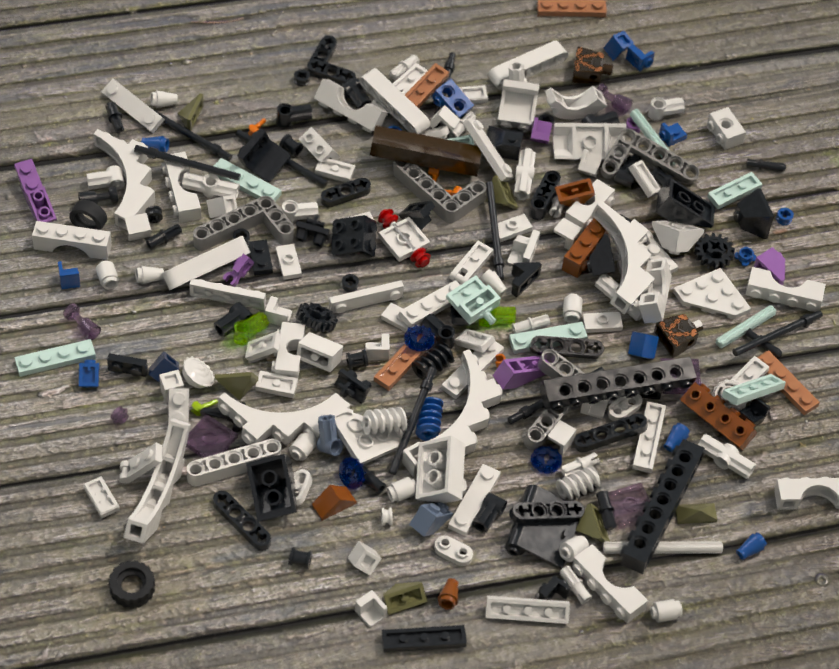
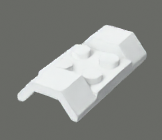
M554 123V159L581 160L584 149H586L590 153L602 156V160H605L620 133L626 129V124ZM614 151L615 156H623L622 152Z

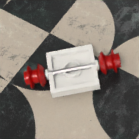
M392 209L381 211L378 222L383 223L384 230L378 232L380 240L399 262L410 257V260L415 262L417 268L426 267L431 259V255L426 253L425 249L430 246L428 238L410 217L397 223L398 216L396 214L393 215L394 211Z

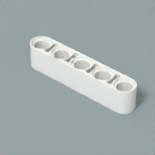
M552 41L492 68L487 76L496 88L501 90L503 89L504 79L509 80V64L511 62L520 61L524 64V75L527 79L561 64L567 59L568 52L558 41Z
M373 68L359 78L362 87L409 132L421 134L431 126L428 117L378 69Z
M242 235L161 274L169 290H172L191 281V278H198L236 260L243 253L247 255L251 252Z
M268 439L194 460L187 465V481L191 486L196 487L248 472L246 463L281 455V444L276 439Z

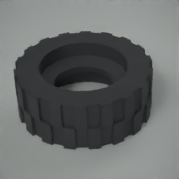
M129 560L120 563L109 575L111 597L122 607H141L143 604H147L152 599L153 593H155L154 573L143 562ZM128 576H137L142 581V587L135 593H129L122 588V581Z

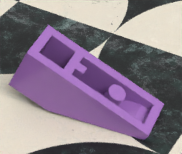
M540 355L504 359L492 376L504 390L520 387L546 374L538 367Z

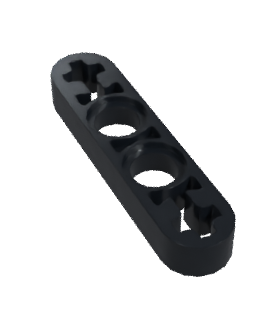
M535 336L529 344L530 351L536 355H542L543 351L547 349V346L537 349V346L534 345L537 341H539L540 345H546L549 342L548 349L554 350L552 344L559 342L562 345V350L556 352L563 357L597 359L604 352L603 343L594 339ZM574 343L580 345L581 351L574 352L571 349V345ZM585 344L587 345L586 348H588V350L586 351V353H584V351H585ZM593 345L596 346V349H599L597 353H594V350L591 349Z
M635 414L581 432L574 438L575 448L577 451L584 453L641 434L647 430V418L642 414ZM618 427H623L626 429L623 433H617L615 431V429ZM600 433L607 435L605 439H598L596 436Z
M218 491L214 494V508L255 549L259 551L267 550L271 545V535L227 491ZM219 499H221V500H225V499H226V504H225L224 502H222V501L219 502ZM237 510L241 515L234 518L230 516V513ZM245 524H252L254 529L246 531L243 526ZM258 537H259L261 540L266 539V542H265V543H264L263 541L258 542Z
M578 501L519 502L510 509L509 516L516 523L571 522L579 520L584 515L585 509ZM553 507L560 510V516L554 515L552 512ZM534 508L542 511L541 517L535 515Z

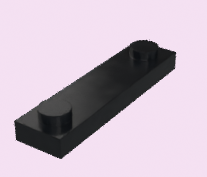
M465 625L388 629L381 632L383 652L463 648L467 646Z

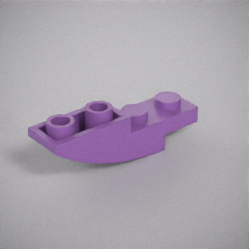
M29 159L15 163L14 168L18 175L21 189L35 220L48 223L57 220L33 160Z

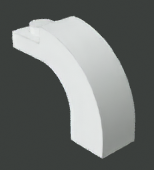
M594 86L579 95L571 97L563 96L551 87L545 91L547 95L546 101L552 108L554 116L561 119L574 120L584 118L589 114H596L607 107L603 93Z

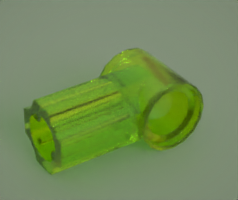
M498 306L490 312L496 319L495 323L512 324L516 321L515 307ZM485 318L478 319L479 324L483 327L494 325H490Z
M258 312L247 320L237 321L234 324L233 341L237 345L248 344L252 336L269 326L270 322L263 312Z

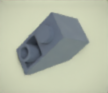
M441 502L423 504L409 525L424 537L430 536L452 517L453 513L448 510L449 507Z

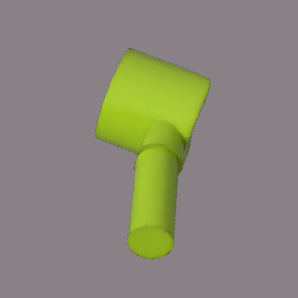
M215 399L202 405L195 401L191 404L193 409L190 411L197 416H201L200 411L202 409L217 404L218 400Z

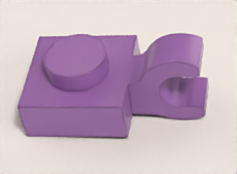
M243 253L241 257L236 259L232 268L233 271L225 273L223 279L227 282L229 278L233 277V281L230 284L235 287L241 277L244 278L254 262Z

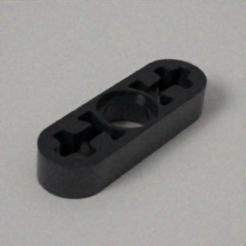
M358 178L325 189L321 193V204L325 207H334L366 196L370 193L371 182L367 178ZM348 190L351 193L349 195H343L341 191Z

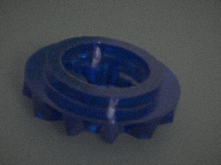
M415 324L412 328L408 327L404 334L405 344L414 351H426L433 346L435 341V334L431 331V328H426L424 324L422 326ZM422 334L421 339L417 342V336Z
M541 445L540 448H535L531 454V464L537 471L551 474L560 469L562 454L558 452V449L551 448L550 445L548 447ZM546 455H549V460L545 464L544 458Z
M345 458L339 466L340 479L349 489L361 487L362 483L366 480L364 478L366 472L363 471L364 464H361L358 458ZM353 469H355L354 476L350 477L351 473L353 472Z

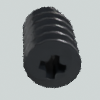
M441 341L440 344L431 348L429 352L424 353L423 356L413 361L411 366L416 376L423 379V377L426 378L429 367H434L440 372L443 370V366L448 367V362L454 363L455 360L449 346Z

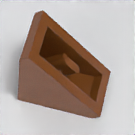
M590 178L555 187L559 203L569 207L576 201L583 205L595 195Z
M329 485L312 503V507L323 521L357 504V501L347 487Z

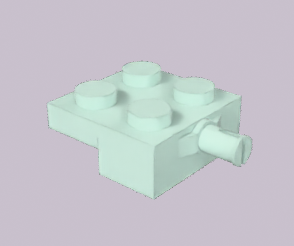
M477 276L472 277L446 294V299L469 325L480 318H485L490 325L496 322V319L490 312L499 306L501 298L490 285L485 286Z

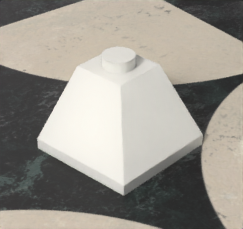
M669 220L652 222L662 248L669 250V253L679 255L680 252H688L704 233V229L693 225L671 222Z

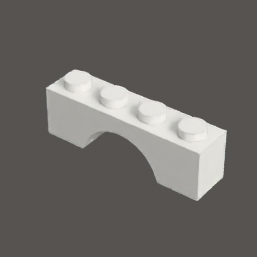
M322 79L314 96V99L319 101V105L325 108L329 106L334 109L333 113L339 116L345 115L348 117L347 120L349 122L363 125L362 129L370 133L375 130V125L382 126L388 114L382 108L368 103L360 109H352L345 101L344 87L328 79Z
M186 152L172 154L187 159ZM164 160V163H161L162 173L167 175L165 183L166 187L171 190L169 191L170 202H174V205H172L174 216L178 217L179 223L200 220L201 207L197 194L190 193L180 186L183 182L184 174L186 172L189 173V167Z
M36 221L32 234L33 248L35 250L52 252L58 246L69 245L83 250L90 258L108 260L112 246L111 232Z
M666 258L648 261L646 272L655 279L650 285L648 293L641 294L639 308L644 324L663 321L672 277Z
M752 267L745 295L816 312L820 310L826 284L807 280L799 287H785L774 280L771 271Z
M803 477L800 479H777L774 488L777 510H796L801 500L813 495L828 499L836 509H839V478Z
M592 544L574 557L573 571L587 582L591 590L598 593L601 600L614 610L619 619H623L628 624L645 611L648 600L634 586L621 588L611 584L603 574L606 557Z

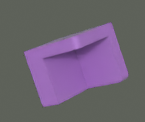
M535 117L531 141L548 144L552 123L540 121Z

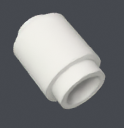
M100 262L96 266V272L101 286L107 290L114 289L118 285L119 278L113 262Z
M569 294L564 298L563 317L566 322L576 323L582 316L583 299L577 294Z
M307 432L300 434L289 447L291 457L295 460L304 461L316 447V437Z
M406 477L391 483L386 488L391 502H400L415 496V480Z
M584 536L570 538L560 544V556L568 562L573 561L575 556L589 547L588 540Z
M671 599L654 602L653 607L650 608L651 617L657 623L677 620L678 617H682L680 601Z

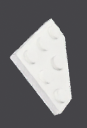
M721 268L673 289L674 295L682 306L690 308V306L702 308L701 311L715 315L717 312L727 315V318L737 319L751 311V307Z
M344 408L331 414L335 415L337 434L358 467L398 449L403 436L401 429L399 432H395L392 428V432L388 433L385 428L383 434H380L378 430L377 434L374 435L370 429V434L366 435L363 431V416L353 413L354 410Z

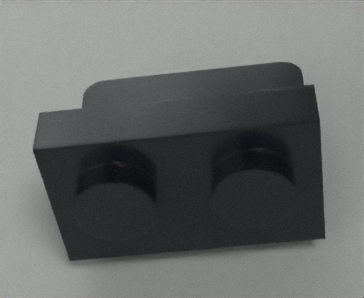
M261 128L252 134L250 141L240 148L237 155L245 167L266 182H271L291 158L290 153L270 140L267 133Z
M365 215L335 219L332 227V255L340 256L360 253L368 258L375 257L376 221Z

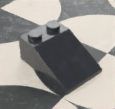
M672 178L659 190L656 212L660 217L682 224L706 228L714 226L715 206Z
M281 454L246 463L258 522L297 513L295 479L289 456Z

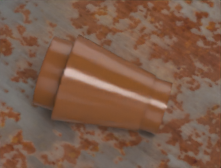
M448 579L438 596L439 606L443 609L451 610L458 604L459 582L456 579Z

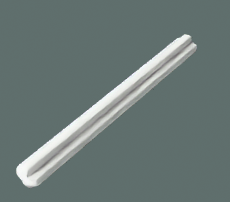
M660 541L654 554L722 553L723 543L721 541ZM604 542L603 552L605 554H620L623 545L627 546L629 542Z

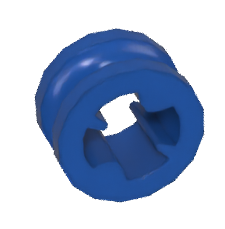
M780 208L776 215V221L781 225L791 224L794 216L793 211L788 208Z

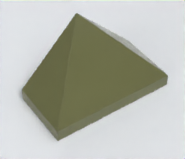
M203 94L196 96L177 113L185 128L192 131L204 107Z
M497 175L493 176L495 203L514 210L518 209L508 182L501 181Z
M252 372L215 374V379L239 401L258 382V376Z
M592 503L588 504L576 531L601 543L610 542L602 515L598 512L599 508Z
M714 503L679 505L675 512L677 524L717 522Z
M422 582L396 583L383 594L388 615L427 602Z

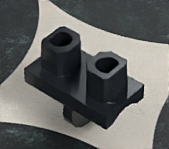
M315 215L314 219L307 218L306 223L301 221L296 223V239L300 242H306L308 235L314 236L313 245L323 247L326 240L330 239L331 234H329V229L324 228L325 222L320 221L319 215Z
M343 368L339 370L338 378L334 384L341 390V397L345 398L349 395L360 404L365 402L372 386L367 380L362 382L358 380L357 374L353 370L345 371Z

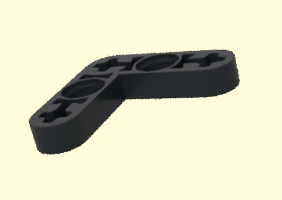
M326 35L321 39L308 62L307 71L312 77L321 80L328 79L340 85L356 78V74L351 70L329 63L337 48V40L334 36ZM319 54H325L326 57H325V58H320V57H318V55H319ZM333 71L336 75L331 76L327 73Z

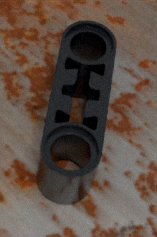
M550 170L545 173L531 200L529 215L534 220H542L546 216L552 204V199L556 196L555 187L560 186L561 175L557 171Z

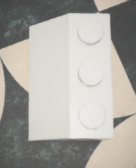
M453 436L419 443L416 500L441 503L462 500L465 443Z

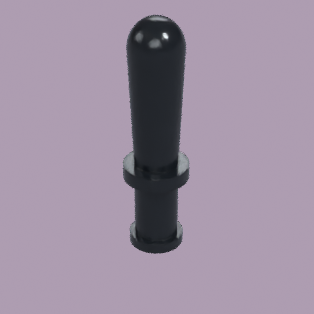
M747 158L746 167H757L758 170L762 168L780 172L786 170L784 163L763 161V159L751 160L750 158Z
M749 328L744 336L755 340L762 335L759 336ZM770 342L760 345L766 351L769 350L776 358L782 356V351Z

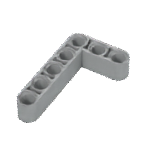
M629 128L624 129L620 133L600 170L604 178H613L630 152L639 155L641 159L655 167L659 166L662 168V171L673 175L674 178L685 184H693L699 176V169L696 165ZM623 136H629L631 138V141H624ZM638 145H645L647 147V150H640ZM614 151L622 152L623 156H615ZM656 153L661 154L662 157H663V159H662V160L656 159L655 156H654V154H656ZM671 162L677 163L678 166H679V168H677V169L672 168V167L670 166V163H671ZM605 166H612L614 171L607 172ZM687 171L693 172L694 177H693V178L688 177V176L686 175V172H687Z
M395 160L393 162V175L422 202L432 201L435 205L432 211L447 223L458 221L485 201L487 187L482 181H474L451 196L417 165Z
M262 196L196 227L193 231V245L197 250L204 251L232 238L234 231L237 229L249 230L264 223L279 244L289 245L293 242L294 226L273 198Z
M552 349L543 351L538 361L539 369L551 379L585 374ZM545 359L550 360L552 363L546 362ZM560 371H565L567 375L562 374ZM578 389L582 393L585 392L583 389ZM560 392L561 395H566V393ZM564 406L559 409L560 413H556L552 409L544 410L529 428L524 438L525 447L530 450L538 449L559 420H562L572 407ZM542 422L547 423L549 427L544 426ZM530 436H535L538 440H533Z

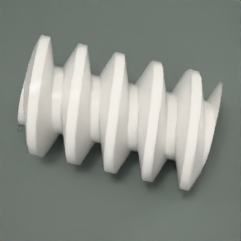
M396 407L395 409H374L373 411L366 410L363 415L364 433L369 435L371 429L373 435L377 434L378 430L380 434H383L385 428L388 433L392 432V428L395 432H399L400 428L403 432L406 431L407 418L404 410L401 407Z
M590 465V468L585 467L583 471L578 470L576 474L572 473L569 477L565 476L562 480L556 481L558 494L561 498H567L569 501H573V495L577 499L580 498L579 492L587 495L586 488L593 492V485L597 489L601 488L600 477L592 465Z

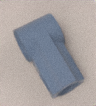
M322 415L318 417L320 437L317 441V448L320 452L338 456L343 450V442L341 439H338L335 415Z

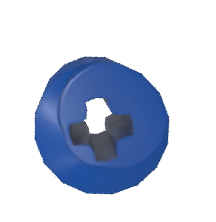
M427 397L417 420L415 432L417 437L423 441H429L437 437L441 431L440 420H442V407L444 404L441 399L436 397Z

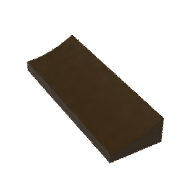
M375 125L369 156L477 177L480 167L481 150L477 145Z

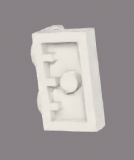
M312 127L299 138L300 142L320 163L326 158L336 161L341 158Z

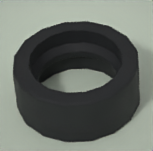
M89 200L78 201L69 214L70 221L75 227L102 230L107 222L105 211L99 205ZM83 214L88 215L93 220L88 219Z

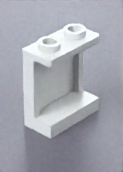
M504 79L497 125L506 129L511 127L518 128V130L525 132L532 130L539 84Z

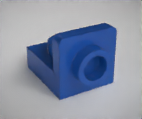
M632 44L628 47L626 60L640 72L653 64L655 53L650 51L644 54Z
M666 123L661 124L659 136L668 147L686 140L687 134L678 123L667 126Z
M84 360V363H79V387H99L100 364L96 363V360Z

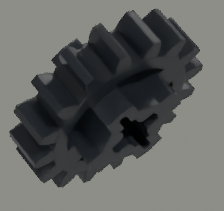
M706 233L704 238L700 237L695 244L694 254L697 255L696 260H701L700 265L707 264L708 269L711 266L715 270H717L718 266L724 269L725 264L729 266L730 262L733 261L735 248L732 247L733 242H727L728 237L721 238L722 234L715 236L712 233L709 236Z
M305 302L303 305L300 304L296 316H298L297 320L302 321L301 324H305L307 328H312L317 332L334 331L338 322L337 315L332 314L333 311L317 303L310 302V304H307Z

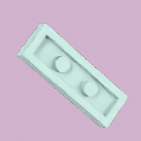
M750 172L709 192L707 198L717 209H720L751 194L757 188H761L762 183Z

